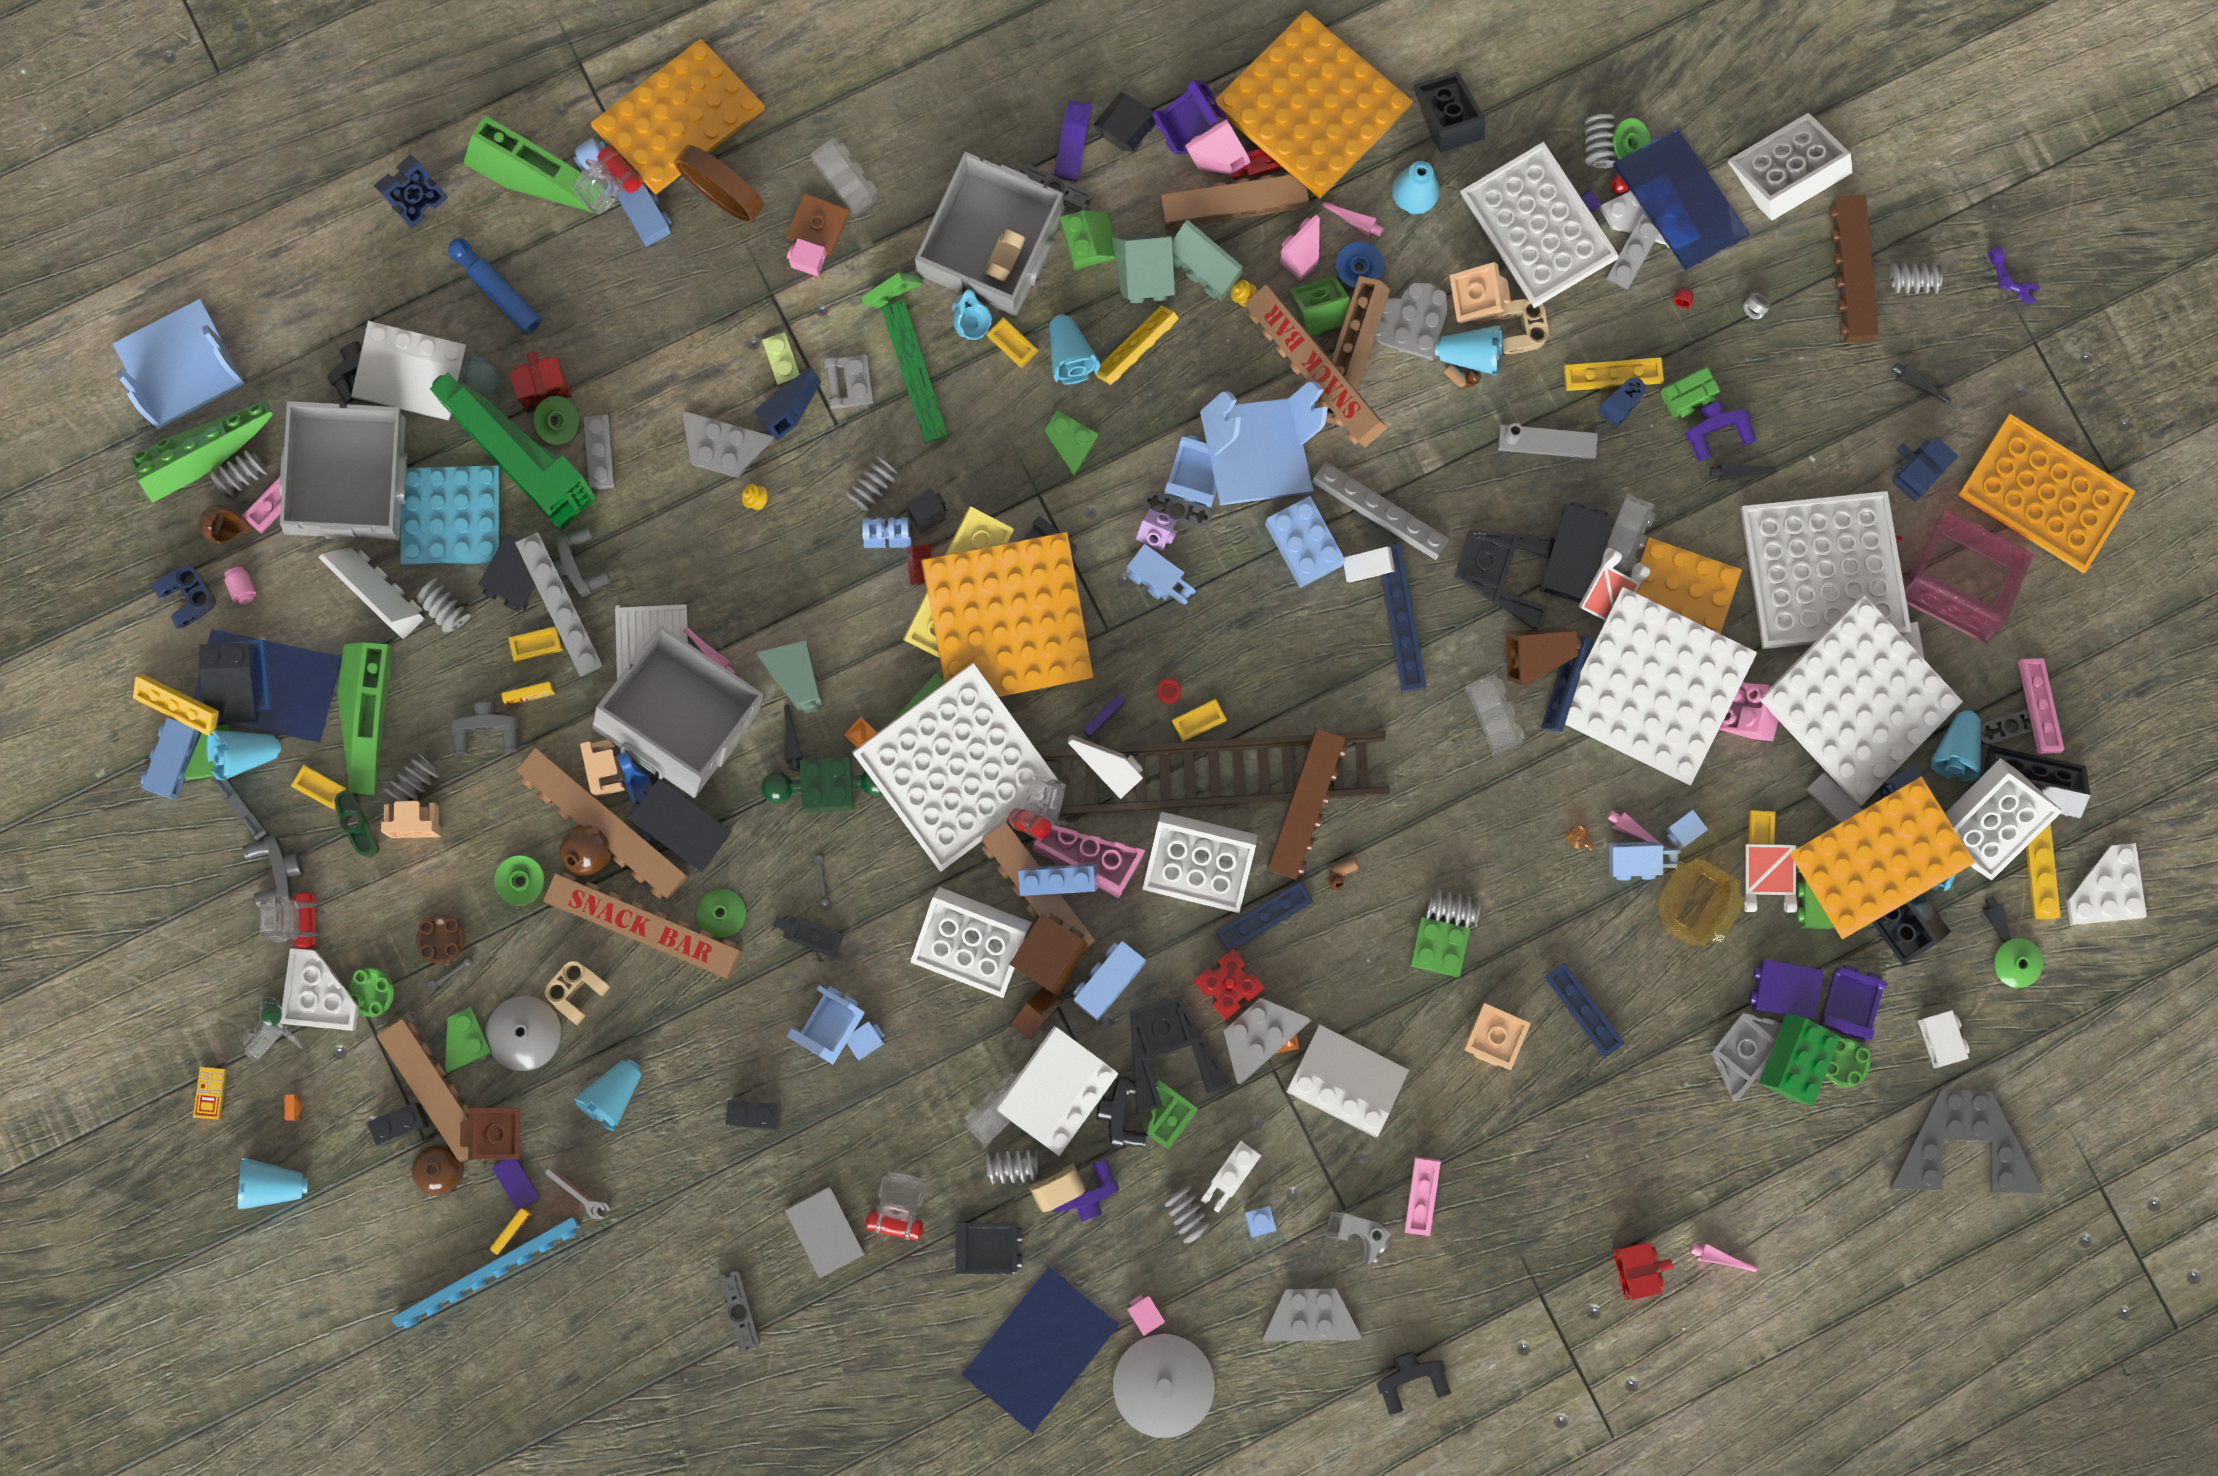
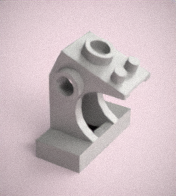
M1331 1211L1325 1236L1348 1241L1350 1235L1354 1233L1359 1235L1364 1243L1361 1263L1371 1264L1373 1261L1376 1263L1379 1260V1257L1376 1255L1386 1249L1391 1233L1377 1222L1346 1213Z

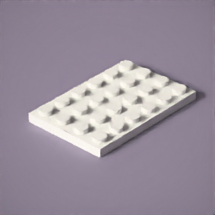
M1544 142L1460 191L1464 201L1533 308L1618 259L1617 252Z

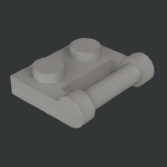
M867 354L844 358H828L823 361L824 368L827 369L831 395L829 406L831 409L874 404ZM844 367L848 398L840 397L837 368Z

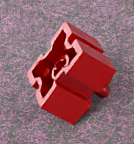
M532 351L526 354L529 366L528 364H521L509 372L517 400L525 412L535 409L542 400L551 396H560L566 399L572 397L564 370L556 357H543L538 360L536 352Z
M1234 949L1217 962L1219 969L1213 972L1209 968L1193 981L1205 998L1209 995L1214 998L1216 1002L1213 1003L1212 1007L1224 1022L1240 1010L1241 1006L1238 1002L1244 998L1248 1003L1265 989L1253 973L1247 976L1242 969L1246 964Z
M1639 1243L1612 1249L1625 1300H1635L1662 1293L1661 1287H1664L1662 1273L1659 1271L1672 1269L1671 1259L1658 1261L1656 1249L1651 1247L1650 1243Z

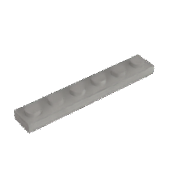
M1326 461L1312 481L1316 486L1434 560L1438 558L1449 541L1448 537Z
M537 532L515 542L579 676L581 677L602 667L603 665L539 533Z

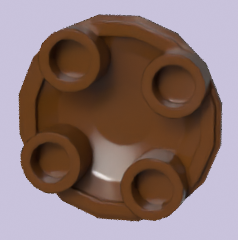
M437 915L423 920L419 925L416 937L420 956L434 964H445L453 961L464 948L465 934L463 927L457 920L446 915Z

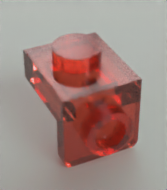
M930 544L906 547L910 584H924L925 577L921 560L932 558Z

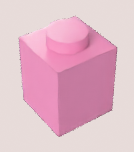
M797 238L796 244L790 246L787 258L790 259L791 268L819 277L827 254L825 247Z
M1141 1294L1129 1302L1131 1307L1127 1310L1143 1336L1165 1323L1149 1296L1144 1298Z

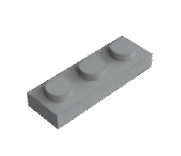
M1642 214L1606 279L1628 290L1664 225Z
M608 414L584 417L589 487L591 490L615 488Z

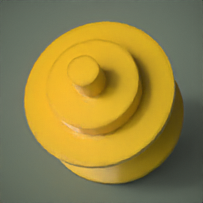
M1239 280L1232 287L1231 299L1235 303L1246 307L1244 303L1257 292V288L1246 280Z
M755 484L747 485L742 493L743 505L755 510H760L765 506L767 501L766 489Z

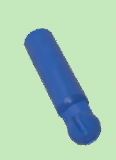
M458 238L450 242L448 254L451 259L460 262L468 271L467 275L524 335H529L535 331L541 324L542 317L485 258H479L467 240Z

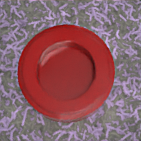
M1171 678L1162 680L1156 690L1158 699L1165 704L1175 703L1181 695L1180 684Z

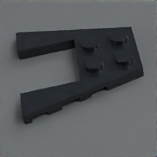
M1470 529L1454 577L1533 629H1541L1548 607L1503 592L1502 589L1515 548L1550 559L1556 538Z
M1179 997L1130 1011L1137 1115L1163 1107L1148 1062L1149 1058L1192 1046L1207 1094L1232 1086L1231 1081L1227 1079L1222 1066L1208 1048V1043L1200 1035L1194 1020Z

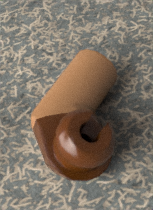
M1453 364L1444 372L1459 387L1475 386L1481 379L1480 371L1472 369L1471 371L1460 372Z
M1354 858L1332 867L1328 877L1330 888L1336 891L1341 890L1344 886L1343 882L1346 874L1358 870Z

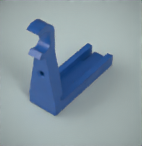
M627 752L621 753L617 757L623 770L622 777L632 804L634 805L636 801L641 803L646 796L643 791L651 782L648 770L642 765L633 763ZM642 829L646 842H651L650 834Z

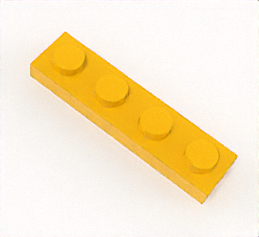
M1161 305L1100 364L1096 376L1109 385L1118 380L1121 374L1134 364L1148 348L1152 347L1155 341L1179 319L1175 312Z
M1661 357L1564 365L1563 367L1566 391L1621 387L1628 379L1633 377L1641 379L1645 385L1662 384L1664 382Z
M144 674L136 676L133 693L134 699L208 736L213 735L211 731L216 730L219 711Z
M2050 823L2026 846L2033 920L2061 917Z

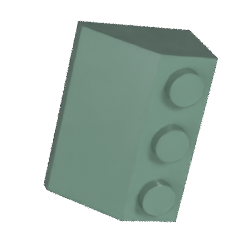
M1187 220L1172 241L1173 266L1184 269L1187 272V277L1192 282H1199L1205 287L1204 291L1211 298L1215 299L1217 297L1222 302L1231 292L1235 283L1241 280L1243 266Z

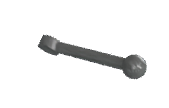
M817 855L814 857V863L818 868L822 895L820 903L826 907L830 904V899L826 894L822 864L824 859L822 856Z
M465 957L461 964L436 981H429L427 988L435 991L438 985L465 966H471L473 963L472 958Z

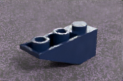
M810 366L753 412L765 429L778 441L796 427L821 381Z

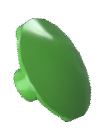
M368 967L357 970L349 984V993L359 1005L358 1012L367 1017H376L384 1014L390 1008L394 995L393 985L387 974L380 969Z
M1840 1038L1826 1073L1828 1080L1837 1086L1846 1088L1859 1085L1869 1073L1871 1057L1869 1050L1854 1039Z

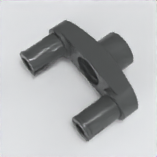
M588 526L568 534L564 532L556 535L560 559L553 561L561 581L570 578L582 597L592 594L591 591L611 583L606 570L586 578L582 576L572 553L573 547L593 539Z
M474 703L472 705L473 716L450 722V733L453 734V755L455 756L468 755L467 733H470V731L494 729L502 731L503 752H518L517 730L520 729L519 719L511 716L495 715V703Z
M275 834L264 837V840L243 845L246 859L266 854L270 856L276 882L275 888L254 893L257 907L277 902L280 904L291 902L293 898L292 877L303 874V865L299 854L286 855L280 840Z

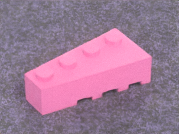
M1052 824L1049 835L1044 839L1037 838L1032 850L1057 865L1097 863L1098 887L1118 899L1121 897L1145 853L1143 849L1131 848L1118 842H1109L1096 836L1080 834L1077 831Z

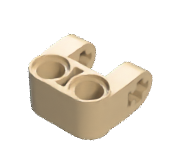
M1008 229L1001 231L985 264L983 273L1005 283L1026 238Z
M1528 299L1504 303L1505 311L1500 312L1501 318L1498 319L1520 317L1523 335L1508 337L1502 340L1504 354H1516L1540 349L1549 335L1543 303L1533 308ZM1529 308L1535 309L1538 316L1531 317L1527 314L1526 310ZM1538 332L1541 334L1542 339L1535 340L1531 337L1530 333Z
M571 961L565 964L549 982L545 989L547 999L562 1014L578 1025L585 1015L569 1002L572 996L584 983L601 996L609 990L610 986L584 965ZM574 967H579L581 970L580 977L576 980H571L569 977L570 970ZM562 986L564 988L563 997L554 999L552 995L554 988Z
M1074 1163L1062 1168L1063 1171L1041 1182L1038 1180L1028 1185L1042 1212L1053 1210L1085 1192L1084 1183Z

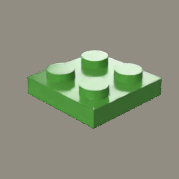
M1421 917L1410 966L1460 977L1470 928Z

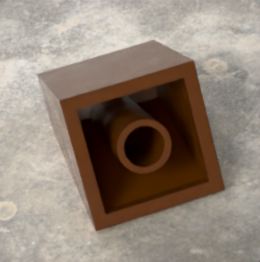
M1556 627L1505 632L1508 681L1519 685H1527L1577 657L1578 649H1580L1581 645L1577 631Z
M1052 913L1049 917L1041 914L1009 965L1061 997L1088 943L1082 939L1083 933L1073 927L1067 930L1061 926L1064 921Z

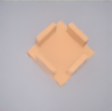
M1489 263L1450 275L1457 322L1475 321L1477 323H1484L1501 318L1500 312L1505 311L1504 303L1511 302L1508 281L1499 275L1497 263Z
M609 740L581 743L580 746L591 793L600 799L608 797V794L624 791V785L618 782L623 780L622 768L618 757L614 756L611 748L615 747V744Z
M397 801L394 803V806L384 804V822H381V832L390 838L441 837L439 805L429 803L428 809L427 807H420V802Z
M1483 1003L1479 1015L1476 1016L1468 1034V1041L1464 1050L1492 1065H1500L1511 1070L1531 1023Z

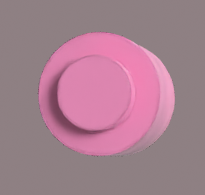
M235 567L228 570L224 574V582L233 603H239V605L251 603L257 593L248 572L244 571L243 567Z

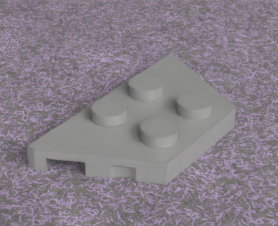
M683 411L691 465L739 478L746 471L747 467L755 462L759 454L774 441V437Z
M1259 998L1224 1030L1238 1084H1242L1312 1019L1264 998Z
M1742 1013L1710 1052L1733 1101L1738 1102L1765 1068L1781 1028V1022Z
M1336 1288L1285 1289L1263 1336V1341L1361 1340V1335Z

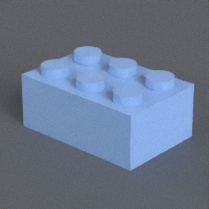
M1310 496L1267 518L1265 525L1299 588L1343 566L1345 559Z
M1123 941L1119 945L1114 943L1105 956L1108 959L1103 965L1098 962L1089 973L1091 977L1087 984L1082 982L1074 991V1003L1096 1022L1099 1021L1145 965L1146 960Z

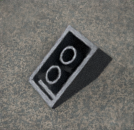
M1459 72L1413 85L1430 135L1440 153L1485 139V117Z
M251 643L199 644V670L203 704L219 711L217 723L257 721L256 647Z

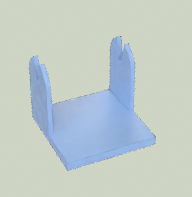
M201 299L113 343L126 369L125 371L121 368L117 371L121 382L130 391L127 395L137 410L157 429L245 384Z
M1316 381L1306 383L1288 399L1235 405L1237 400L1231 392H1221L1200 411L1220 505L1304 495L1313 492L1303 444L1317 434L1326 422L1327 407L1315 408L1314 403L1323 392V388Z

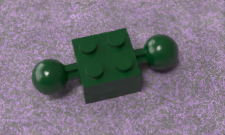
M850 757L800 760L801 779L791 780L784 773L773 772L767 775L761 784L764 798L774 804L787 801L792 794H801L802 810L804 813L854 810L853 790H863L871 797L884 796L866 771L862 775L852 776Z

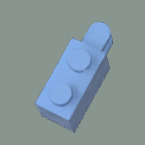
M1146 544L1142 546L1127 566L1128 577L1138 585L1143 583L1149 588L1147 591L1157 599L1162 597L1164 600H1167L1171 595L1177 601L1186 605L1190 594L1196 592L1194 588L1182 580L1184 576L1183 571ZM1177 585L1183 588L1179 594L1174 591Z
M1659 841L1609 843V872L1617 880H1631V876H1641V879L1647 880L1656 879V875H1663V868L1681 867V862H1678V854L1681 853V849L1663 848ZM1664 854H1668V861L1663 862Z

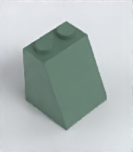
M1159 232L1112 236L1119 285L1123 298L1130 300V303L1144 302V298L1153 297L1154 301L1167 300V296L1175 295L1171 236Z
M806 640L757 652L764 668L799 712L803 711L804 714L818 711V707L823 706L810 649Z

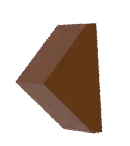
M1042 987L1026 1003L1011 1025L1030 1040L1062 1002L1048 989Z

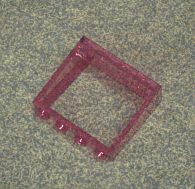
M1945 510L1936 521L1904 586L1906 602L1908 605L1987 644L2006 623L2034 554L2027 551L2024 547L2005 540L2000 535H1995L1983 529L1978 524L1961 518L1956 513ZM1941 535L2011 569L1993 607L1924 572Z

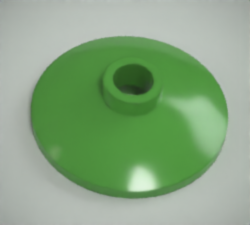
M1628 118L1617 125L1613 136V145L1617 157L1622 163L1630 167L1642 165L1649 157L1651 137L1647 127L1640 120Z
M551 396L545 398L537 405L533 414V426L537 435L544 442L551 445H562L572 440L579 428V414L576 407L568 399L560 396ZM552 416L555 418L554 425H551L550 418Z
M513 856L504 860L497 868L494 876V886L498 895L505 902L512 905H526L534 901L542 892L544 873L535 860L527 856ZM520 877L525 879V883L522 886L517 885V879Z
M727 889L710 891L703 896L697 906V922L702 930L714 934V938H729L738 933L745 923V904L733 891ZM719 908L725 910L723 917L716 916V911Z
M2013 938L2004 942L1996 951L1994 957L1996 975L2008 986L2015 988L2027 987L2034 983L2042 972L2043 957L2041 951L2030 940ZM2021 959L2025 961L2023 968H2020L2018 965Z

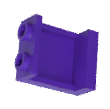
M1193 80L1187 85L1189 89L1165 109L1161 111L1156 110L1152 113L1156 127L1167 140V147L1175 154H1187L1188 150L1185 145L1192 138L1204 134L1216 123H1221L1227 119L1218 106L1216 98L1206 81Z
M1765 959L1760 961L1759 965H1755L1753 979L1756 980L1755 989L1751 990L1749 1003L1753 1004L1752 1010L1782 1015L1791 1014L1805 1017L1811 1021L1816 1020L1824 970Z
M1843 965V968L1839 967L1834 970L1819 1025L1863 1041H1870L1873 1039L1875 1032L1872 1027L1881 995L1888 982L1881 980L1882 976L1868 972L1867 975L1857 973L1858 969L1855 967Z

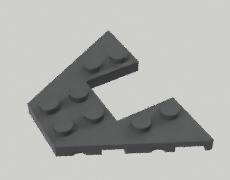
M1940 1089L1934 1103L1928 1110L1925 1121L1916 1134L1896 1178L1890 1185V1189L1943 1191L1942 1140L1990 1142V1192L2043 1194V1190L1993 1092L1982 1090Z

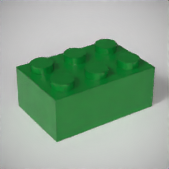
M1786 1014L1759 1084L1793 1102L1814 1106L1840 1036L1805 1017Z

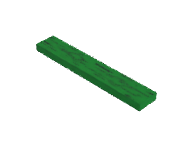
M904 300L881 307L924 443L927 444L948 437Z

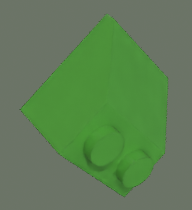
M1083 210L1060 217V226L1073 270L1115 259L1112 245V236L1114 234L1106 211Z
M1336 276L1290 290L1299 321L1310 335H1319L1324 331L1343 327L1350 301Z

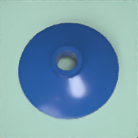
M1353 242L1346 245L1339 252L1335 267L1339 279L1345 285L1355 289L1359 276L1379 280L1383 274L1384 260L1379 250L1373 245L1366 242ZM1361 265L1363 270L1360 272L1356 271L1355 266Z

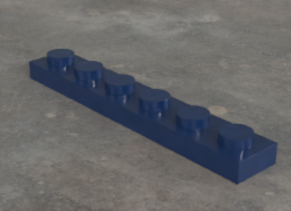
M1401 544L1389 545L1395 571L1382 574L1380 577L1401 692L1425 689L1426 681Z

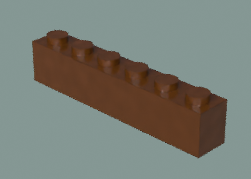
M1866 195L1837 196L1829 206V217L1833 219L1834 228L1831 229V240L1835 242L1836 251L1833 253V263L1837 265L1838 274L1835 276V286L1840 292V297L1837 300V309L1842 314L1839 332L1840 335L1844 336V343L1873 342L1879 334Z
M1315 727L1266 867L1268 870L1293 879H1297L1298 874H1303L1307 861L1303 860L1306 851H1311L1315 840L1314 837H1311L1314 827L1319 828L1323 814H1320L1322 804L1327 805L1331 795V791L1328 790L1330 781H1335L1339 772V767L1336 766L1338 758H1343L1348 744L1344 743L1345 737Z

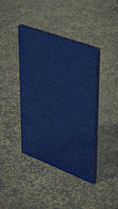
M1678 129L1613 163V166L1685 271L1697 264H1701L1706 259L1751 235Z
M211 629L207 644L251 643L256 647L257 721L223 723L321 743L342 657ZM199 674L193 699L203 703Z
M1048 1267L962 1375L975 1385L976 1389L981 1390L1011 1415L1016 1422H1019L1033 1434L1118 1328L1119 1324L1106 1315L1105 1311L1100 1310L1071 1286L1065 1278L1060 1277Z

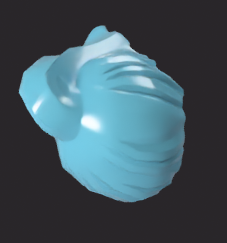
M966 290L963 295H958L952 305L954 327L959 336L967 340L976 341L988 332L992 320L988 308L976 299V295L972 290Z

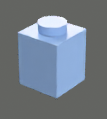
M1692 810L1665 831L1668 834L1666 837L1670 844L1675 848L1683 849L1707 831L1708 828Z
M868 1021L852 1033L847 1044L856 1058L861 1060L884 1044L881 1038L885 1035L877 1023L872 1026Z
M1270 1206L1244 1213L1251 1238L1277 1231Z

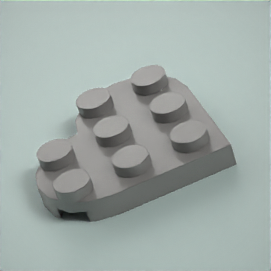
M1413 283L1405 290L1401 299L1387 298L1375 335L1376 341L1386 347L1433 360L1436 341H1439L1447 314L1448 303L1446 293L1429 283Z

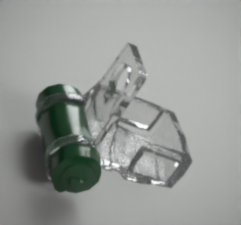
M273 997L262 998L259 1002L261 1020L254 1029L249 1028L241 1039L243 1043L241 1050L254 1063L258 1061L281 1034L286 1036L300 1049L304 1047L303 1042L280 1023L283 1016L280 1002Z

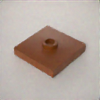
M804 193L786 234V239L796 242L798 238L825 247L826 254L831 256L848 218L849 210Z

